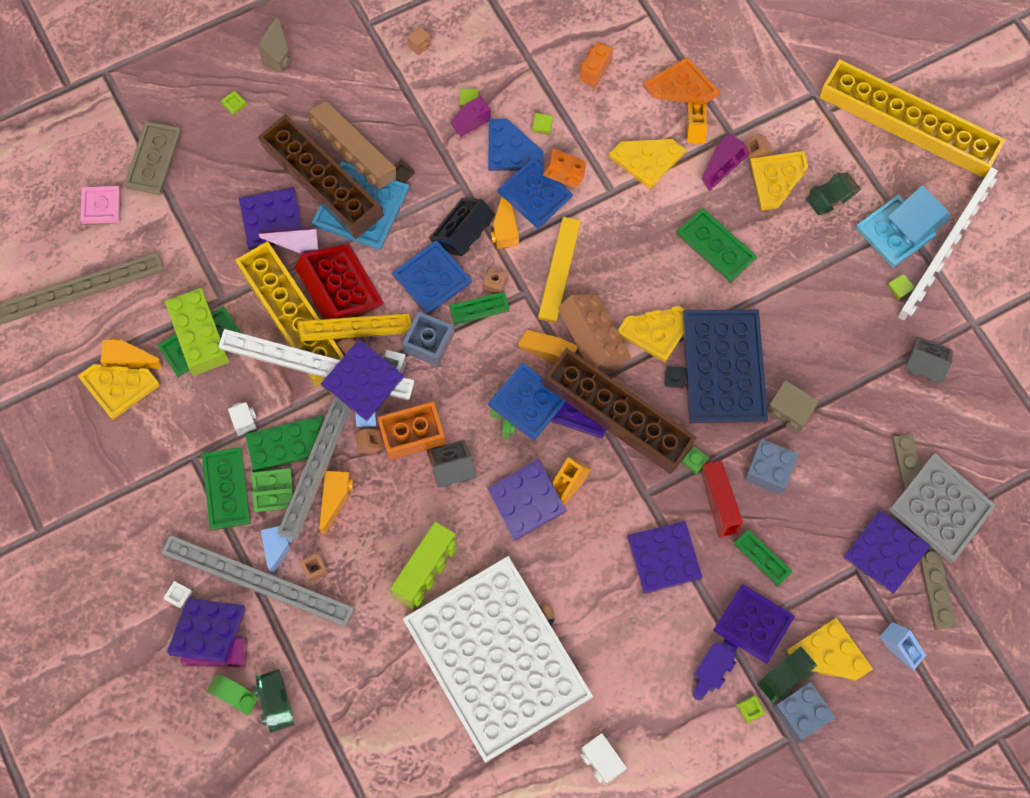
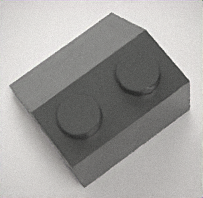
M916 336L905 369L913 375L920 374L925 376L929 381L943 383L952 363L953 350Z
M465 440L427 450L438 488L449 487L453 483L466 482L476 477L472 457Z

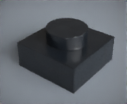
M666 366L665 387L684 388L686 368Z

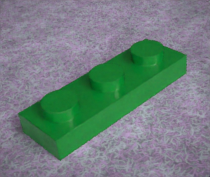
M500 292L449 305L453 323L457 325L509 312V305L505 292Z
M747 530L734 543V546L777 587L793 572L750 530Z

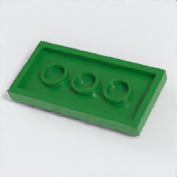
M704 208L677 231V235L730 283L757 259V255Z
M224 306L212 312L220 338L224 329L241 333ZM177 334L157 345L177 377L190 371Z
M322 416L245 434L253 472L308 460L323 425Z
M241 447L202 453L210 530L251 524Z

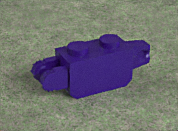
M727 639L722 644H713L694 674V679L698 683L692 693L695 700L700 701L704 699L708 691L713 692L715 688H721L726 680L723 678V675L726 671L731 672L737 663L734 661L736 657L735 652L738 648L737 645Z

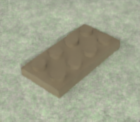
M145 121L124 183L125 188L157 195L162 194L182 133L181 128Z

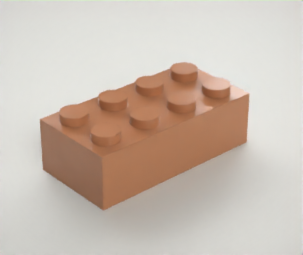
M597 293L571 295L558 307L585 361L601 372L618 370L631 358L627 347L623 343L618 330L614 326L609 313Z

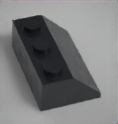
M461 198L429 239L432 242L437 240L450 254L463 256L469 251V247L473 242L479 239L481 232L491 224L495 213L483 199Z

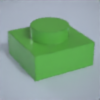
M694 446L681 463L697 475L710 458Z

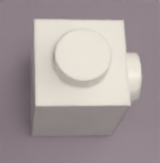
M247 402L236 403L232 408L228 409L238 436L257 429L253 420L257 418L253 407H248Z

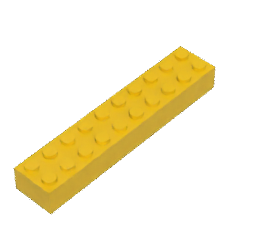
M840 59L826 80L819 97L982 178L986 177L1006 140Z

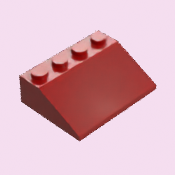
M349 243L301 254L294 267L324 319L360 317L384 304Z

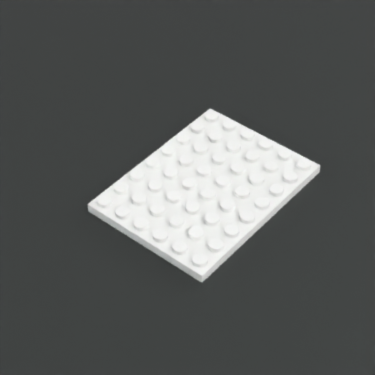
M509 556L403 618L485 763L593 698V695Z

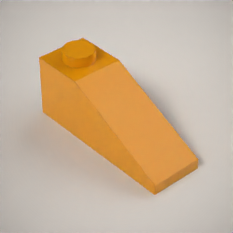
M687 102V143L695 145L705 144L708 126L706 104Z
M501 197L493 223V232H490L492 243H496L497 249L519 245V235L513 208L503 197Z
M527 329L518 344V347L555 364L566 347L578 355L577 345L562 338Z
M110 338L102 342L100 362L104 367L120 366L128 367L129 369H163L159 358L123 340Z
M568 457L552 482L564 506L582 486L592 470L591 467L578 458Z
M325 471L319 526L321 534L327 533L348 500L350 491H353L354 479H351L349 472Z

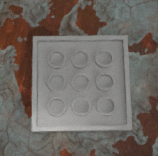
M934 453L889 508V511L948 562L953 563L996 505Z

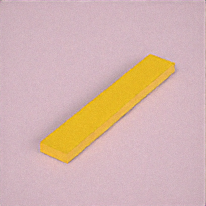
M567 217L562 218L540 307L539 320L557 323L560 312L558 307L562 303L581 220Z
M410 313L297 322L300 341L406 334L412 325Z

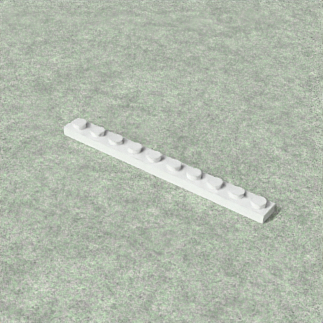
M991 167L901 310L898 316L900 319L905 321L908 315L912 317L917 309L915 303L917 300L922 301L927 293L924 291L925 287H930L935 280L933 274L935 271L940 272L945 264L942 262L943 258H949L953 251V248H951L952 244L957 245L962 237L960 231L967 229L971 222L969 220L970 215L975 216L980 208L977 204L979 201L984 202L988 195V192H986L987 188L992 189L997 181L995 175L998 171Z
M224 329L218 347L220 350L324 378L340 362V360L227 329ZM404 378L390 396L409 400L414 380Z

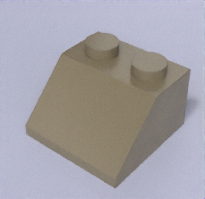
M785 380L767 411L772 418L786 423L789 429L801 432L813 415L819 401Z

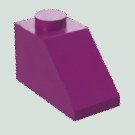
M482 96L465 104L453 118L451 125L457 134L462 137L489 122V119H491V109Z

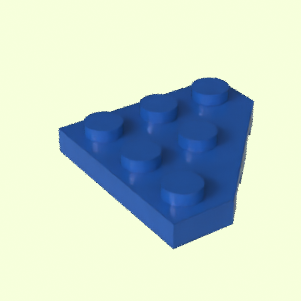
M489 119L488 171H519L532 158L543 167V150L508 119Z

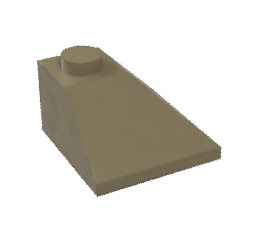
M275 17L258 44L263 65L282 73L290 65L291 58L280 21Z

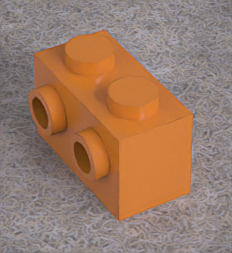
M598 41L594 47H590L586 61L583 60L579 67L581 71L580 81L597 87L612 61V47Z
M553 148L545 160L543 176L577 188L584 179L587 161Z

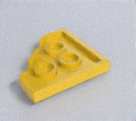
M673 139L623 141L609 153V158L651 190L684 156L686 149Z
M804 151L750 158L749 163L760 210L779 208L806 173L808 164Z
M675 306L668 310H656L635 317L634 315L628 316L618 329L619 335L626 341L666 363L683 337L682 311L685 309Z
M93 364L78 375L79 379L112 420L160 386L150 371L144 368L129 369L128 367H104Z
M837 618L786 650L787 655L796 668L804 671L809 670L818 672V674L857 681L873 670Z

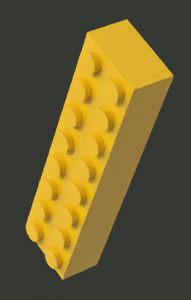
M268 241L235 260L238 270L289 347L341 360L344 357L333 339L300 341L297 322L320 319ZM306 373L315 387L319 386L325 379L324 377Z

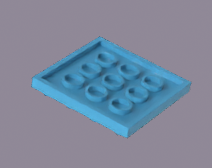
M341 162L340 167L380 205L384 216L359 238L355 239L320 205L312 221V226L381 251L410 190V185L394 180L378 190L374 185H370L367 179L362 174H359L353 165Z

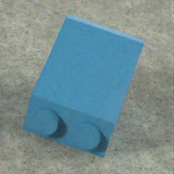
M922 185L888 218L891 221L889 225L896 232L900 230L904 234L902 238L909 245L913 243L916 247L947 223L951 216L949 211Z

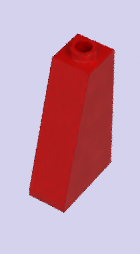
M708 461L702 466L701 474L718 537L736 535L743 525V520L722 461Z

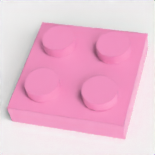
M82 187L81 223H118L120 221V187Z

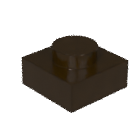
M402 159L394 165L396 167V181L405 183L415 174L414 169Z

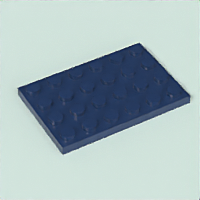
M759 309L683 310L682 321L689 423L767 422L768 411Z

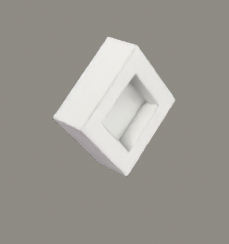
M173 581L163 599L183 609L192 591Z

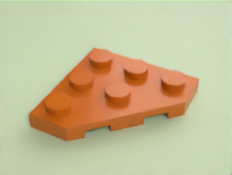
M688 57L643 82L644 88L654 99L706 104L720 96V91Z

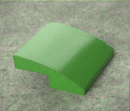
M291 468L251 473L254 512L288 508L294 494Z

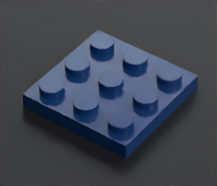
M532 158L499 187L497 192L539 229L573 197V194L560 182L543 176L544 168Z
M437 240L392 272L393 277L426 315L434 312L472 283V279Z
M522 362L489 401L488 406L535 441L566 402L542 386L541 383L544 378Z

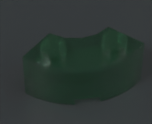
M839 172L829 182L812 188L806 200L817 215L820 216L834 210L833 206L837 203L842 202L844 204L861 188L848 172Z
M799 647L765 675L757 685L772 703L779 698L783 701L791 694L789 690L799 681L803 680L806 682L814 675L812 670L818 665L802 647Z
M280 669L255 676L257 685H254L253 688L256 698L260 697L264 713L261 714L263 725H268L270 733L294 726L293 713Z

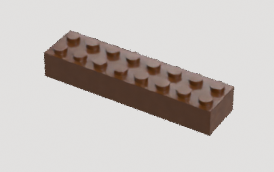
M283 115L258 136L262 147L355 239L359 238L384 216L380 205L288 115Z
M567 347L541 383L542 386L670 474L677 468L697 438Z

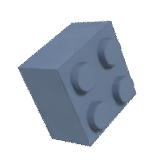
M418 311L402 343L403 352L439 367L454 336V326Z
M761 439L745 481L782 496L799 453Z
M811 682L773 708L797 744L836 718Z

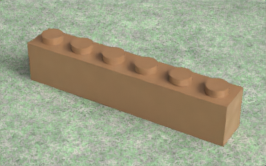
M327 101L309 111L308 122L311 128L316 129L321 137L332 145L335 151L341 153L346 162H350L356 171L367 179L370 185H374L380 190L396 180V167Z

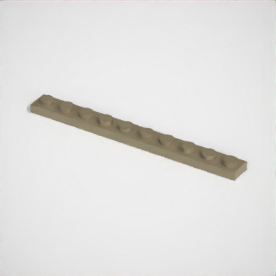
M157 252L0 303V325L164 272L160 256Z
M913 434L894 436L892 438L903 491L921 469ZM930 546L919 562L934 629L955 628L957 624L941 555Z

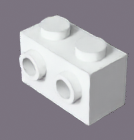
M602 733L581 748L582 754L580 756L587 766L589 764L595 770L593 772L594 777L599 783L603 782L605 786L627 770V767Z

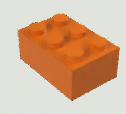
M434 401L377 417L389 461L446 445Z

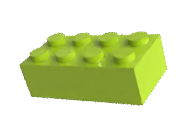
M202 288L165 301L188 368L193 376L230 363L226 351L218 348L221 338Z
M436 521L434 522L390 588L393 599L412 611L422 605L425 599L424 594L427 590L430 591L436 583L435 577L438 573L442 574L447 566L445 562L449 556L453 557L458 549L454 532Z

